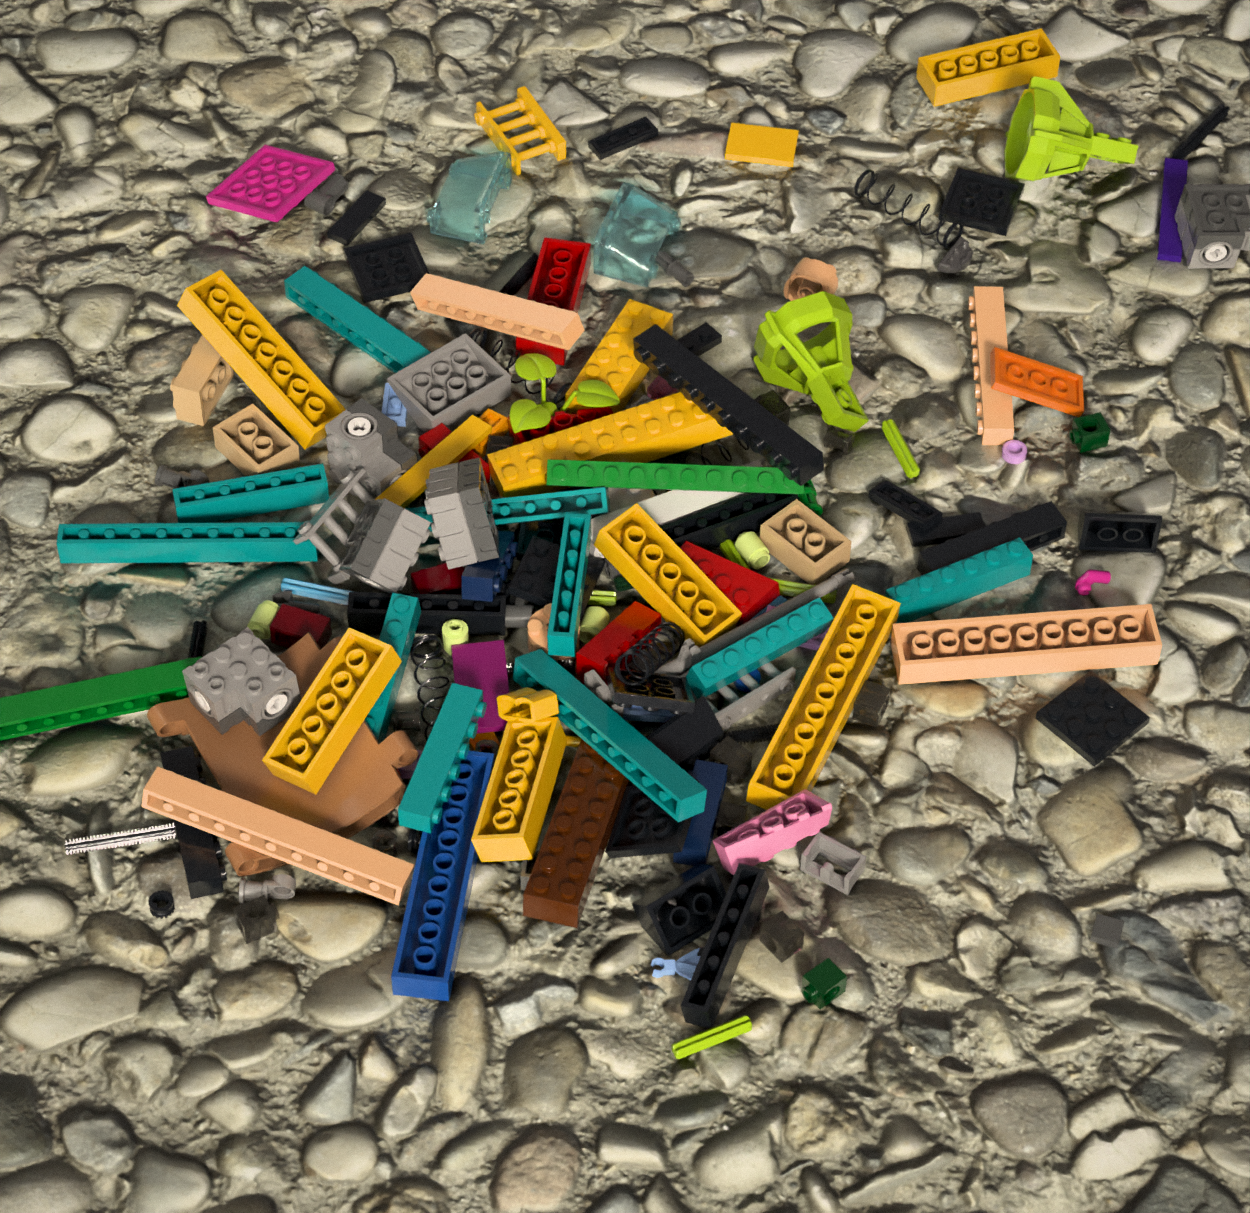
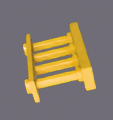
M525 86L517 88V99H515V102L489 111L485 109L480 101L476 102L474 118L477 125L482 126L504 157L508 168H512L516 175L521 174V161L549 152L558 161L566 158L565 139ZM517 110L524 114L522 117L499 125L493 120ZM527 124L529 126L532 125L534 130L508 139L503 134ZM537 138L544 141L542 145L519 153L514 149L516 145Z

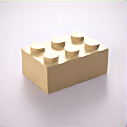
M203 334L199 341L192 346L190 356L187 360L183 361L181 371L177 377L172 379L170 390L173 391V408H175L177 419L201 426L206 424L234 376L233 368Z
M253 403L213 427L215 448L245 476L294 469L300 466L298 445Z
M798 499L794 500L760 526V539L768 548L769 553L808 584H820L850 562L852 541Z

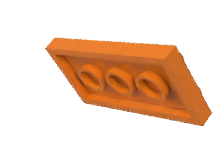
M997 347L993 348L990 353L991 389L1076 417H1080L1083 414V376Z

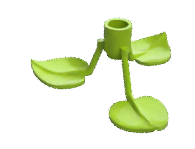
M529 353L521 355L516 360L515 371L521 378L531 381L541 380V404L537 405L529 399H521L512 404L509 417L514 433L544 427L550 423L551 416H555V412H559L554 403L546 402L545 378L554 377L557 368L555 363L545 355ZM585 380L579 383L578 391L572 392L560 411L565 412L576 396L577 402L587 407L618 405L620 400L606 383L599 380Z

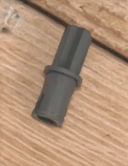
M665 251L656 252L653 258L654 261L666 271L669 277L673 276L684 287L689 286L693 282L694 274L681 265V261L674 260Z

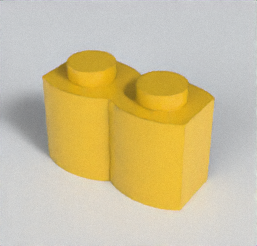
M525 687L497 697L499 717L506 721L518 719L523 723L530 724L559 713L557 694L550 690L537 692L533 688Z

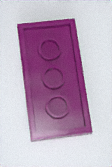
M504 640L451 645L455 683L483 690V702L487 703L484 717H479L477 722V734L505 731L507 721L499 717L497 697L509 693Z

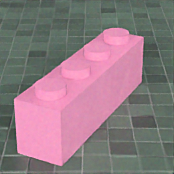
M804 789L714 839L713 843L723 869L734 875L739 863L755 866L760 862L769 861L774 857V854L783 849L794 847L798 841L807 836L817 834L821 828L829 824L832 812L831 803Z

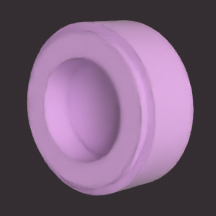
M1009 440L1004 443L1002 458L1006 462L1020 464L1026 459L1027 447L1023 442Z

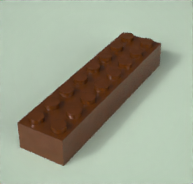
M582 739L523 894V916L577 928L626 786H628L630 781Z

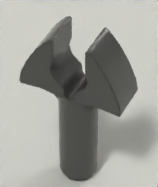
M284 591L272 595L273 602L296 606L316 614L320 612L319 604L294 601L292 599V591Z

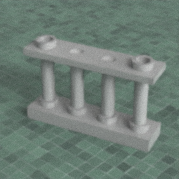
M363 468L355 472L350 470L340 479L341 485L310 521L304 522L298 528L299 534L293 540L297 545L309 539L333 565V572L328 577L333 585L348 580L350 575L339 570L344 558H340L316 533V530L324 523L345 546L349 535L330 514L338 506L355 525L360 515L344 499L347 493L352 489L364 504L366 501L374 500L358 482L366 472Z
M771 662L761 666L772 679L760 685L750 674L739 678L752 691L742 698H739L728 685L719 689L718 691L730 703L729 706L720 711L706 698L723 731H726L733 723L779 695L791 691L795 686L796 669L791 667L781 673ZM689 671L685 672L684 674H682V675H680V676H681V677H686V675H687V673H688ZM691 690L694 701H696L697 697Z

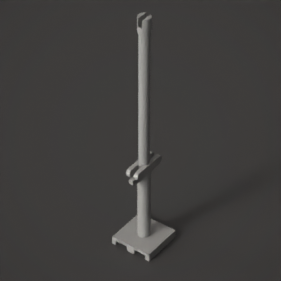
M846 568L831 576L830 579L701 647L695 645L691 638L685 640L678 657L662 665L654 673L674 676L684 674L693 665L727 648L755 630L758 631L811 601L854 582L853 572L849 573V568ZM594 669L585 673L584 685L623 718V707L612 702L609 687Z

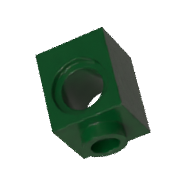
M1099 412L1074 418L1072 429L1069 430V437L1072 444H1075L1079 452L1082 453L1107 447L1111 429L1102 413Z
M827 958L803 975L802 995L809 1003H814L821 1010L846 991L847 975Z

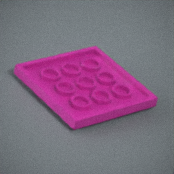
M264 145L211 191L206 198L208 204L277 223L322 181L326 180L335 171V167L331 161Z

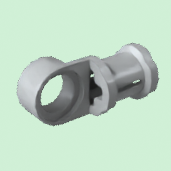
M285 874L275 875L272 877V880L265 879L263 882L247 881L246 878H241L239 903H244L247 900L262 901L263 904H268L269 898H292L295 894L296 880L292 876Z

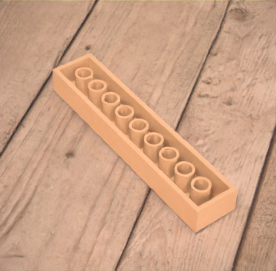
M1151 604L892 624L890 641L898 685L1158 664L1162 648Z

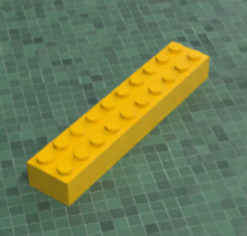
M681 392L487 454L491 477L501 498L554 493L571 488L568 486H547V459L647 463L733 435V433L726 427L720 426L716 419L709 414H705L693 401L687 400Z
M851 585L748 785L746 802L768 810L804 789L812 791L892 632V624L897 622L901 603L857 585Z

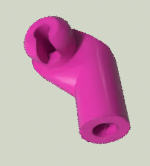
M1087 570L1076 580L1075 589L1082 596L1088 595L1089 591L1092 590L1091 585L1094 583L1108 584L1111 580V574L1109 571Z

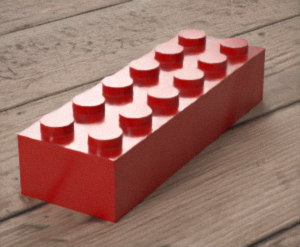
M544 237L527 300H534L538 303L553 305L557 308L572 310L578 313L591 265V243ZM516 336V351L520 350V356L537 353L549 357L556 365L565 364L568 350Z

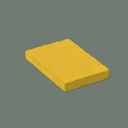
M731 123L725 159L793 167L799 130Z

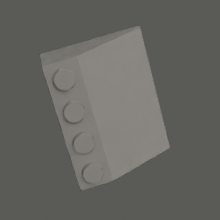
M466 333L387 378L391 388L414 422L424 433L441 423L448 429L453 430L471 415L477 416L511 396V375Z

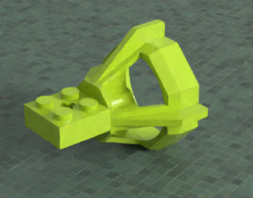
M1034 76L1030 79L1029 88L1023 91L1012 114L1009 131L1005 133L1007 138L1004 150L1005 177L1019 181H1036L1083 171L1089 158L1118 164H1134L1138 145L1131 144V139L1121 137L1109 139L1110 135L1098 132L1095 134L1093 124L1087 120L1059 81Z
M821 291L787 302L776 312L768 310L764 314L766 320L758 327L754 344L757 355L753 360L763 380L811 395L812 400L819 405L822 411V419L828 425L855 432L866 424L869 420L848 382L853 372L849 341L852 328V313L844 298ZM831 322L822 332L804 343L797 335L811 326Z

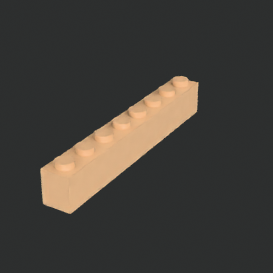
M428 273L422 277L410 292L418 310L569 350L584 332L580 316L572 310L557 308L553 305L538 303L534 300L519 298L515 295L500 293L496 290H489L477 285L473 286L458 280L454 281Z
M974 286L973 296L968 298V310L973 312L970 313L969 327L974 328V331H971V345H975V348H972V363H976V366L973 367V380L978 382L974 387V398L979 399V402H976V417H980V420H977V435H981L982 445H1004L1005 442L1013 440L1014 434L1012 395L991 389L990 353L994 347L1008 351L1003 287Z

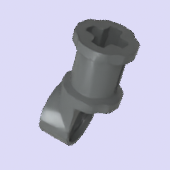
M165 464L158 468L155 477L156 485H165L174 489L210 482L207 475L199 470L193 469L189 473L185 471L177 472L169 469L168 465Z

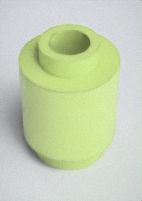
M743 532L737 537L735 548L748 566L760 569L769 562V550L755 532Z
M269 600L263 601L262 604L257 606L247 625L257 638L269 639L271 637L270 625L280 606Z
M591 606L585 610L580 624V640L583 643L587 644L608 625L610 615L603 607Z
M460 619L448 620L442 626L443 648L450 656H452L451 645L469 643L468 626Z

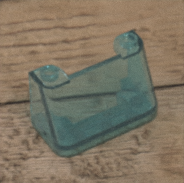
M498 151L460 158L455 163H451L449 176L433 209L428 211L427 223H430V233L484 244L487 239L485 224L491 221L490 211L501 188L509 190L512 183L511 153Z
M623 182L595 238L594 274L648 287L651 279H655L657 276L658 265H655V258L666 235H673L674 232L679 231L681 218H678V213L634 184Z

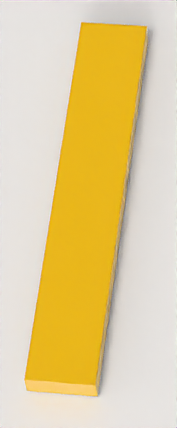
M471 415L374 500L385 498L403 507V509L406 508L427 489L426 479H429L430 469L457 463L492 432V426Z

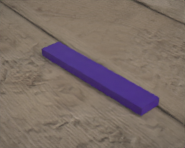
M1165 158L1157 260L1181 263L1182 240H1180L1177 229L1178 225L1174 216L1184 186L1187 184L1188 160Z

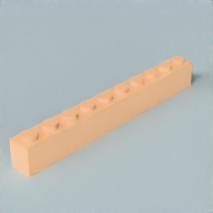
M157 766L144 787L143 808L398 906L411 882L414 864L380 852L377 849L356 843L351 839L330 833L327 830L309 825L301 820L288 817L275 810L254 804L249 800H244L225 791L207 786L199 781L181 776L173 771Z

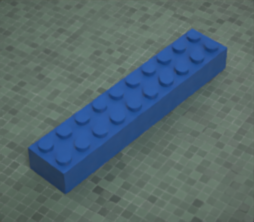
M468 752L467 758L465 760L462 759L459 764L461 768L457 781H452L449 801L444 802L441 807L443 812L439 824H434L431 833L422 831L391 975L393 995L441 1001L450 1000L478 860V854L471 838L494 767V753Z

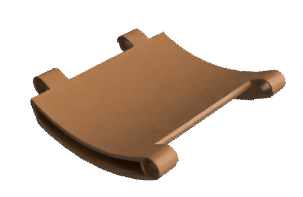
M308 632L289 649L277 656L296 675L301 700L343 636L332 639L320 649L311 633ZM189 697L156 704L147 713L148 720L156 734L160 737L190 734L222 791L241 799L249 800L262 807L275 810L288 817L301 820L317 828L327 830L346 839L366 829L400 805L406 785L396 769L412 764L419 756L417 749L405 731L393 732L379 743L364 720L315 795L274 776L262 761L291 715L259 736L253 727L249 726L244 720L221 735L191 704ZM234 842L230 843L225 849V854L238 876L258 874L290 865Z

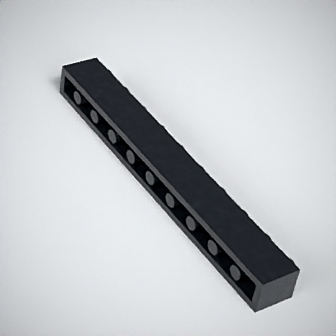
M653 325L633 338V353L640 363L647 365L655 375H659L666 380L670 387L679 390L687 400L693 401L705 414H709L716 419L720 426L730 430L738 440L744 441L753 452L763 456L771 466H776L789 480H793L802 486L824 471L823 452L658 325Z

